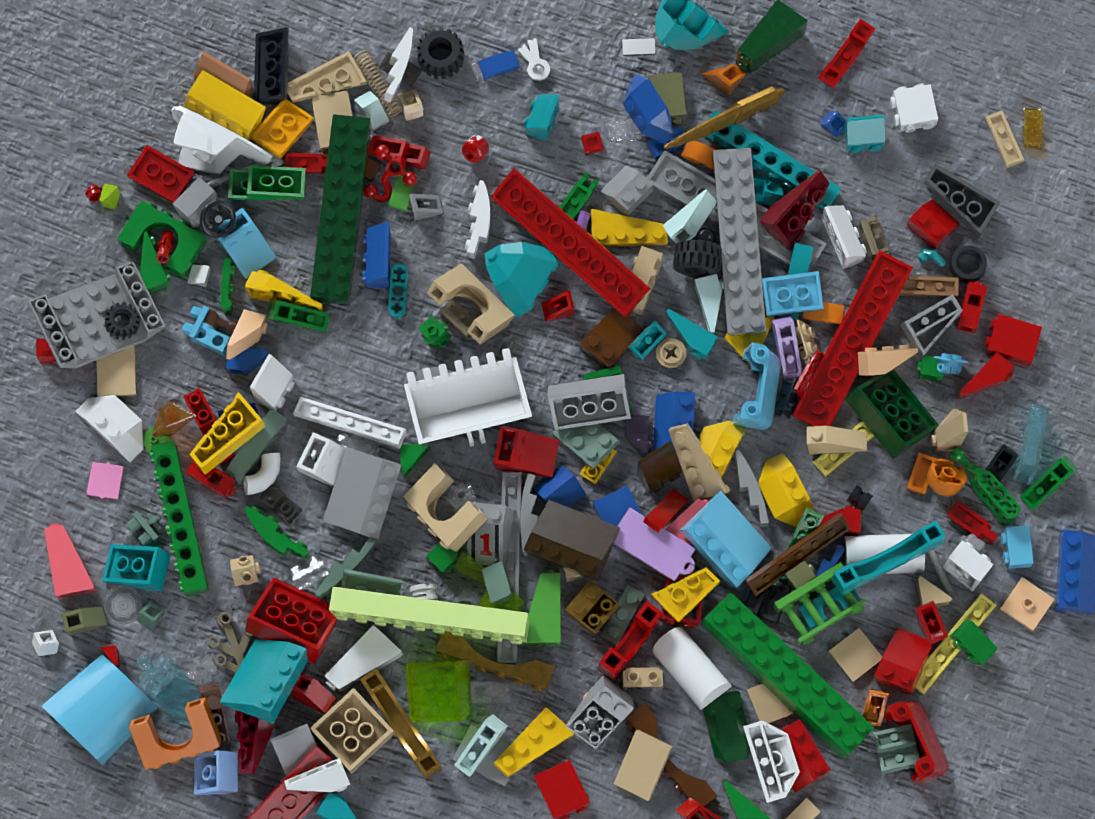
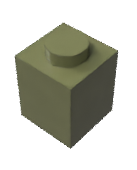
M803 561L787 572L784 578L794 591L814 579L816 571L810 563L807 565Z

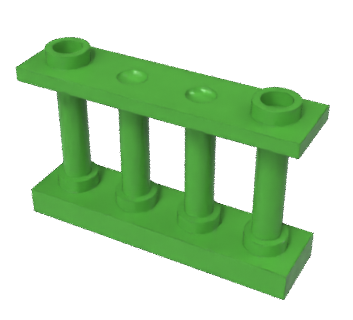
M841 562L774 603L773 607L777 613L780 611L786 612L801 635L797 640L798 646L802 643L804 645L811 643L815 640V635L851 613L856 615L864 610L863 606L866 600L862 599L857 602L850 591L844 594L851 607L841 612L825 588L826 583L832 580L833 573L843 568ZM814 590L819 592L835 617L824 622L809 599V593ZM798 600L803 602L818 626L809 633L792 608V604Z

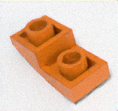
M694 140L685 144L681 156L695 164L701 163L714 171L713 150L717 149Z
M823 302V310L803 312L802 319L840 325L845 315L846 306Z

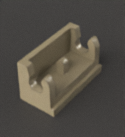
M878 217L860 220L858 227L870 260L875 259L879 250L890 255L891 252Z
M451 299L439 310L440 316L467 341L471 337L467 330L474 319L454 299Z

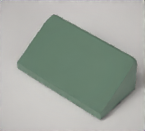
M497 562L483 568L481 571L490 603L509 602L511 591L503 562Z

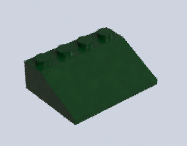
M894 369L886 374L877 375L858 386L845 399L893 459L906 452L939 426Z

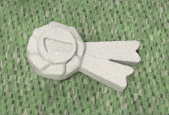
M535 38L528 40L530 51L523 44L522 48H518V53L529 63L527 73L531 79L540 82L548 78L550 66L546 60L539 58L537 39Z

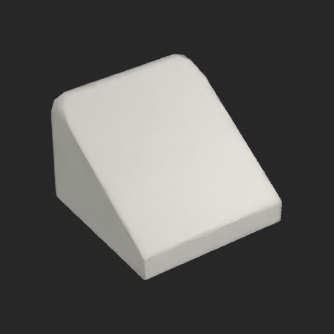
M192 265L188 283L206 287L211 271L210 266Z

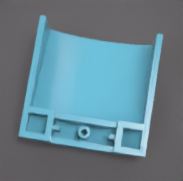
M103 655L99 656L42 705L102 765L132 735L129 729L131 720L152 715L158 708Z

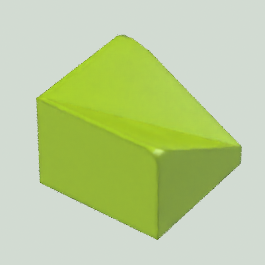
M103 185L99 199L102 207L116 209L121 193L118 186Z

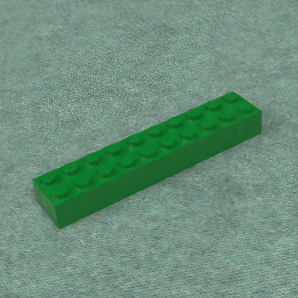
M731 592L704 618L701 626L843 760L875 728Z

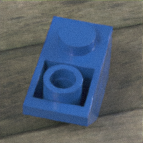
M262 347L247 348L232 359H227L226 370L231 374L248 375L262 365L269 354Z

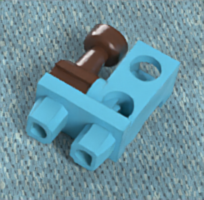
M193 306L190 317L196 319L194 325L185 322L182 332L189 336L192 342L207 347L225 357L230 337L217 332L216 329L217 327L225 329L226 334L232 336L237 322L231 321L229 323L221 319L216 311L206 306H203V308Z

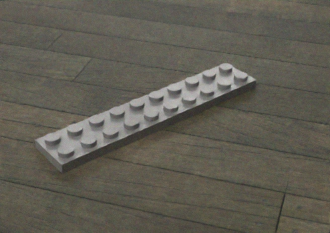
M751 148L713 150L720 247L722 248L721 260L727 335L766 333Z
M665 150L647 177L653 183V188L684 206L689 204L705 189L717 200L714 178ZM755 202L759 249L790 267L793 249H787L766 231L759 219L768 209ZM716 203L707 219L719 225ZM805 232L798 243L814 247L808 271L810 272L827 243Z

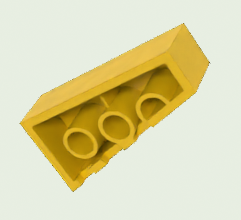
M239 392L234 397L235 399L225 408L221 417L214 422L210 431L203 436L190 453L192 460L204 475L265 428L263 420Z

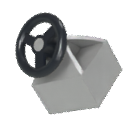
M198 178L173 203L174 208L183 221L187 222L192 229L198 228L210 237H224L235 226L236 214L233 207L229 203L219 200L215 190L201 178ZM225 207L229 213L222 214V208ZM230 219L228 227L218 232L219 225L224 220Z

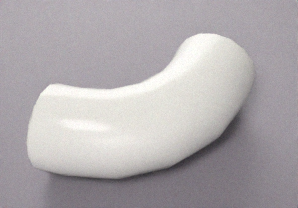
M280 453L261 455L262 463L260 470L256 474L244 476L243 485L246 495L265 491L275 482L280 472Z

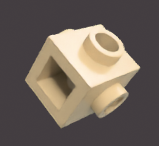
M253 555L241 556L230 560L235 586L250 585L253 582H258L257 574L261 572L259 563L254 561Z

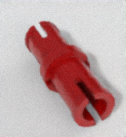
M165 230L162 233V239L158 243V254L156 256V260L159 263H166L169 259V253L173 249L174 233L172 231Z

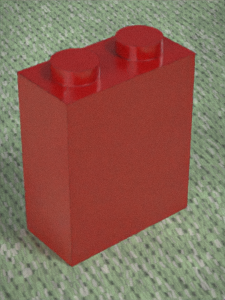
M998 314L996 319L992 318L989 327L992 333L990 337L987 336L984 347L987 348L985 354L994 356L998 352L1008 361L1030 367L1042 327Z
M570 759L534 776L535 782L553 819H569V814L577 812V814L588 810L587 806L590 805V801Z

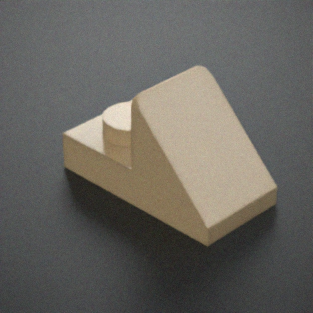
M416 89L398 94L406 121L424 115L422 102Z

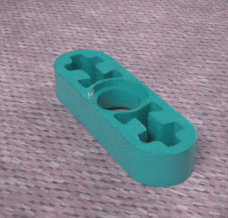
M396 264L391 268L388 311L394 319H400L406 313L408 270L403 264ZM398 269H402V273H405L401 274V282H397L396 272H398ZM401 287L404 292L402 295L396 296L393 294V289ZM396 301H399V308L402 310H399L396 314L392 309H395Z

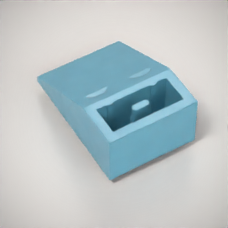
M241 208L235 213L236 223L233 230L228 235L216 238V240L244 278L248 279L252 271L258 272V270L270 264L277 257L245 210ZM230 219L224 220L219 225L218 232L228 227Z

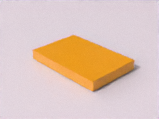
M285 99L276 106L252 133L250 139L281 159L314 122V117Z

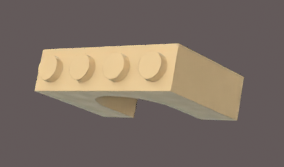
M462 263L434 280L427 291V294L439 305L457 296L466 297L478 305L482 315L473 321L467 332L480 345L505 329L515 315Z
M434 464L403 497L408 502L406 504L407 507L419 514L417 518L423 524H428L430 527L428 529L429 532L441 539L439 543L446 550L450 548L457 552L488 517L478 506L467 501L453 517L448 520L439 521L435 513L436 503L454 480L442 467Z

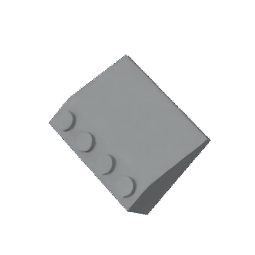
M346 447L323 521L378 539L402 464Z

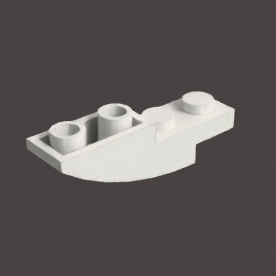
M480 180L478 186L475 185L473 197L475 199L473 203L469 204L467 214H470V221H474L470 227L471 239H467L465 244L467 257L475 259L479 243L488 242L490 232V203L485 183Z

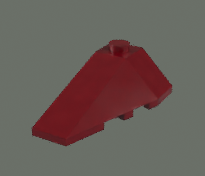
M821 170L816 171L772 205L759 221L771 236L787 249L792 250L795 243H798L806 232L804 228L808 220H812L814 216L812 213L816 205L820 204L830 184Z
M235 710V722L239 726L236 739L240 740V748L238 750L239 774L256 773L278 716L272 724Z

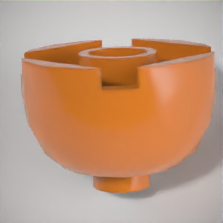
M937 459L928 470V485L938 495L953 496L961 491L967 480V474L961 466L958 469L954 466L955 462L951 460Z

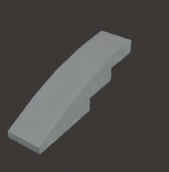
M735 450L734 457L739 492L747 491L749 510L757 509L760 528L768 527L766 507L758 482L740 450Z
M529 473L523 490L520 512L522 550L538 520V516L533 515L537 496L531 494L535 483V475ZM523 550V555L527 556V553Z

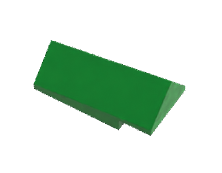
M249 165V170L230 169L228 200L304 199L306 168Z

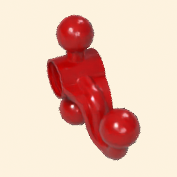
M380 145L376 148L375 154L377 158L387 162L386 171L381 179L385 193L380 195L376 185L368 184L364 188V194L367 198H373L377 202H386L391 198L392 187L389 183L391 176L401 175L406 186L415 185L417 176L415 173L405 170L406 160L402 156L396 155L392 157L389 148L385 145ZM392 162H397L400 165V169H395Z

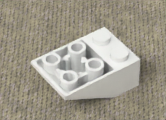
M313 432L296 466L297 470L304 475L334 487L346 448Z

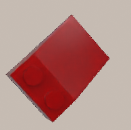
M897 628L875 672V681L912 696L934 643L929 644L926 638Z

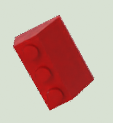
M800 719L782 729V731L789 735L800 770L792 786L795 793L825 776L831 770Z

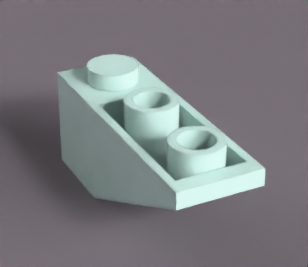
M706 189L663 225L670 238L675 243L691 240L707 219L717 200Z

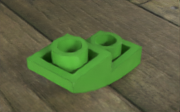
M398 175L388 207L406 212L410 201L409 195L412 194L414 185L406 186L403 183V177Z

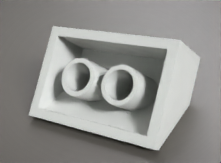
M844 205L824 207L821 220L842 268L846 269L864 262L867 251L864 244L859 242V232L856 227L853 228L851 223L852 216L849 210L846 211Z

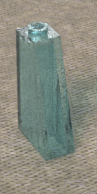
M1030 404L1026 414L1018 450L1019 457L1016 460L1012 478L1013 482L1031 486L1039 467L1049 409L1041 405Z

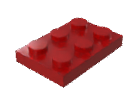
M146 145L128 172L127 177L167 201L174 203L183 194L194 177L195 172Z

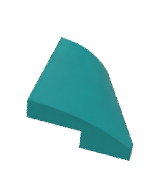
M762 174L758 177L753 175L755 202L772 206L783 197L781 184L769 180Z

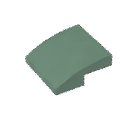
M912 724L873 733L883 774L915 767V763L920 757Z

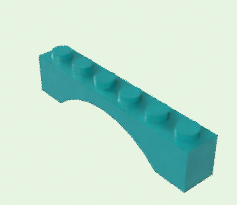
M936 520L918 529L912 535L885 551L835 571L832 580L842 596L943 545L946 535Z

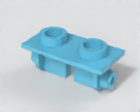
M942 353L941 356H934V358L939 359L937 369L940 373L959 374L963 363L969 362L962 360V356Z

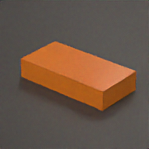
M918 453L906 487L907 490L925 495L928 487L927 473L937 458Z

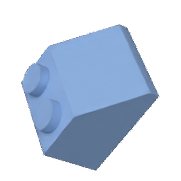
M213 751L194 757V795L238 792L237 752Z

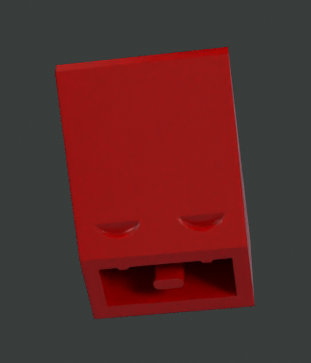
M501 426L493 462L494 466L500 470L552 478L559 440L521 429Z

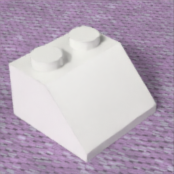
M962 540L946 560L943 569L973 592L994 564L991 563L989 557L979 554L969 542L965 543Z

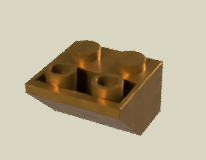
M589 580L565 609V614L579 626L596 635L620 604Z

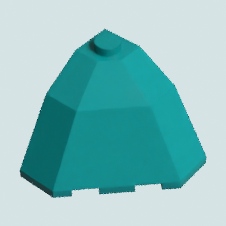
M661 0L655 18V34L660 39L659 43L666 48L670 46L675 50L697 49L727 34L728 29L717 18L709 15L708 11L697 2L694 4L692 0Z
M524 242L501 244L484 253L486 268L492 282L510 311L515 314V318L532 310L535 305L534 299L538 293L543 292L549 282L547 280L548 276L559 265L557 256L548 248Z

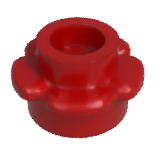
M91 185L85 191V195L91 202L99 201L103 188Z

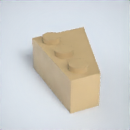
M641 246L638 257H635L632 265L634 267L632 272L651 288L632 311L639 315H643L663 259V253Z

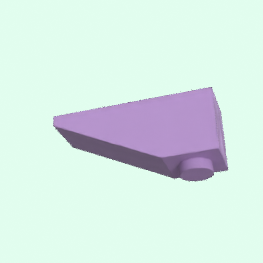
M788 316L771 320L783 378L801 376L802 368L793 319Z

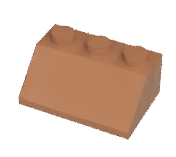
M205 51L202 52L193 75L195 81L201 71L204 70L251 98L254 89L250 78Z

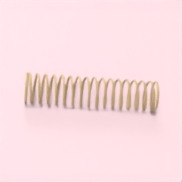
M363 50L357 53L353 59L358 64L366 81L369 82L368 84L373 89L377 98L382 96L379 101L384 100L385 93L380 94L386 91L389 85L386 84L387 81H383L384 77H382V74H379L380 70H377L378 67H375L376 63H373L374 60L371 59L372 56H369L368 50ZM367 51V53H364L360 57H358V59H355V57L358 54ZM370 57V59H368L367 61L361 63L363 60H365L366 58ZM375 64V65H374L373 67H371L370 69L365 70L367 67H369V66ZM381 75L379 78L373 81H368V79L370 78L374 79L376 76ZM387 86L385 89L378 91L382 87ZM385 100L381 103V105L384 103L389 104V102H385ZM396 101L387 106L382 105L388 117H393L402 111V107L398 106L399 102Z

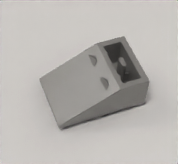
M603 675L589 690L566 724V727L596 749L634 709L633 697Z

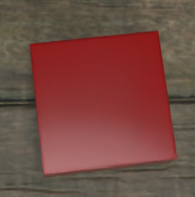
M599 132L581 136L585 155L604 151Z

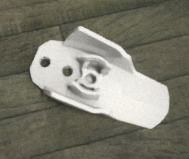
M173 106L171 109L172 117L178 123L174 145L182 147L179 163L183 166L197 171L220 174L239 155H243L262 166L270 162L272 155L236 133L182 106Z

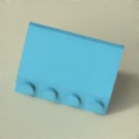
M719 491L679 530L729 587H738L754 571L772 548L722 491Z

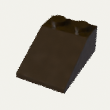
M667 442L638 461L636 475L649 494L653 491L657 493L662 490L664 484L668 481L672 483L680 478L679 474H681L682 468L672 442Z

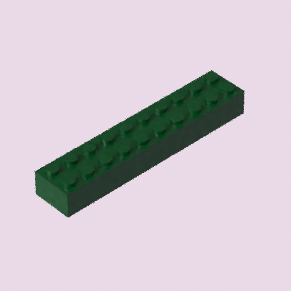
M333 114L310 293V297L319 303L350 306L372 127L371 119L367 117Z

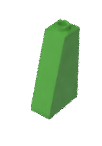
M546 570L545 573L540 574L529 611L530 624L527 642H522V646H561L560 573H556L555 570Z

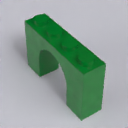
M140 201L118 236L119 243L136 253L143 242L145 231L149 234L158 228L172 230L178 236V245L167 262L166 267L168 271L185 279L208 242L205 233L198 228L195 230L190 228L189 224L181 219L179 221L175 220L173 215L167 211L161 212L157 210V207L150 202L144 203Z

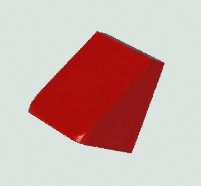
M115 645L101 647L114 665L119 668L121 665L118 648Z

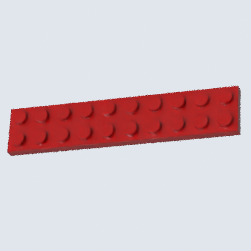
M513 168L491 195V198L624 317L630 315L651 289L517 169Z
M880 250L878 251L792 417L812 427L831 426L859 372L858 352H865V348H872L913 269L912 266Z

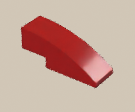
M373 135L369 146V154L376 156V148L380 145H385L389 148L392 157L396 155L402 156L406 160V166L426 169L431 154L426 147L412 145L404 140Z

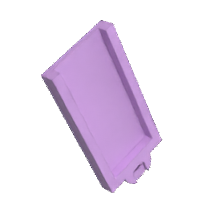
M629 508L617 526L620 527V531L614 544L673 582L676 581L679 575H690L695 568V562L691 558L695 548L664 528L659 533L643 523L645 516ZM689 564V567L685 570L684 567Z

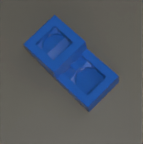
M514 50L499 53L478 61V66L484 80L501 73L505 75L520 68Z
M682 126L674 128L676 133L670 141L685 133ZM654 139L646 143L655 160L660 158L664 150L672 153L685 146V144L663 149L665 144Z
M837 546L831 562L823 559L816 577L838 563L845 547Z

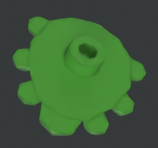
M152 426L149 427V430L143 436V445L146 447V451L150 452L152 445L172 441L168 437L170 435L169 432L163 433L162 428L157 430Z

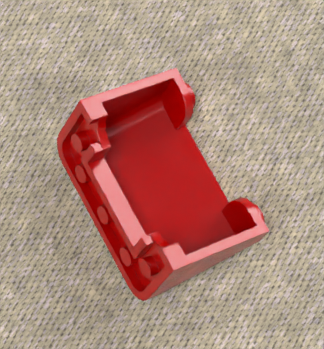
M906 701L888 706L884 711L886 722H895L899 727L912 724L915 740L923 756L915 763L916 773L911 776L914 786L943 775L948 769V761L923 705L918 701Z

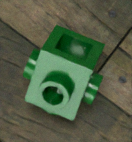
M433 316L428 318L418 328L425 336L423 340L430 347L434 345L437 349L446 345L449 338L452 337L448 332L450 328L443 321L439 322Z

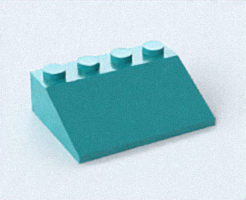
M255 639L221 698L220 704L273 724L308 662L306 648L290 642Z

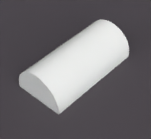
M912 534L844 536L845 566L881 553ZM925 554L886 574L923 573L925 569Z
M682 627L668 631L654 645L653 654L700 710L732 687Z

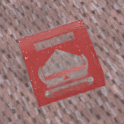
M471 60L470 68L476 83L484 82L477 60Z

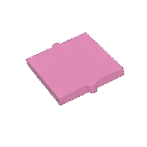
M92 462L87 495L97 496L101 499L111 498L118 500L124 466L111 465L109 462L106 464Z

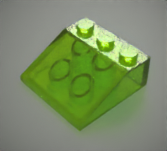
M469 659L405 663L409 719L411 722H462L473 718Z

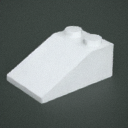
M269 354L252 382L250 389L255 402L276 411L283 406L285 402L284 396L287 391L290 392L293 389L295 382L293 375Z

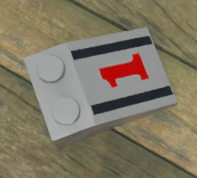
M472 502L479 507L488 519L467 540V563L490 566L497 562H503L505 567L514 510L503 505Z

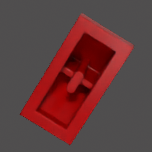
M570 290L541 303L544 318L547 322L574 316V305Z
M934 601L915 608L918 625L929 644L948 637Z

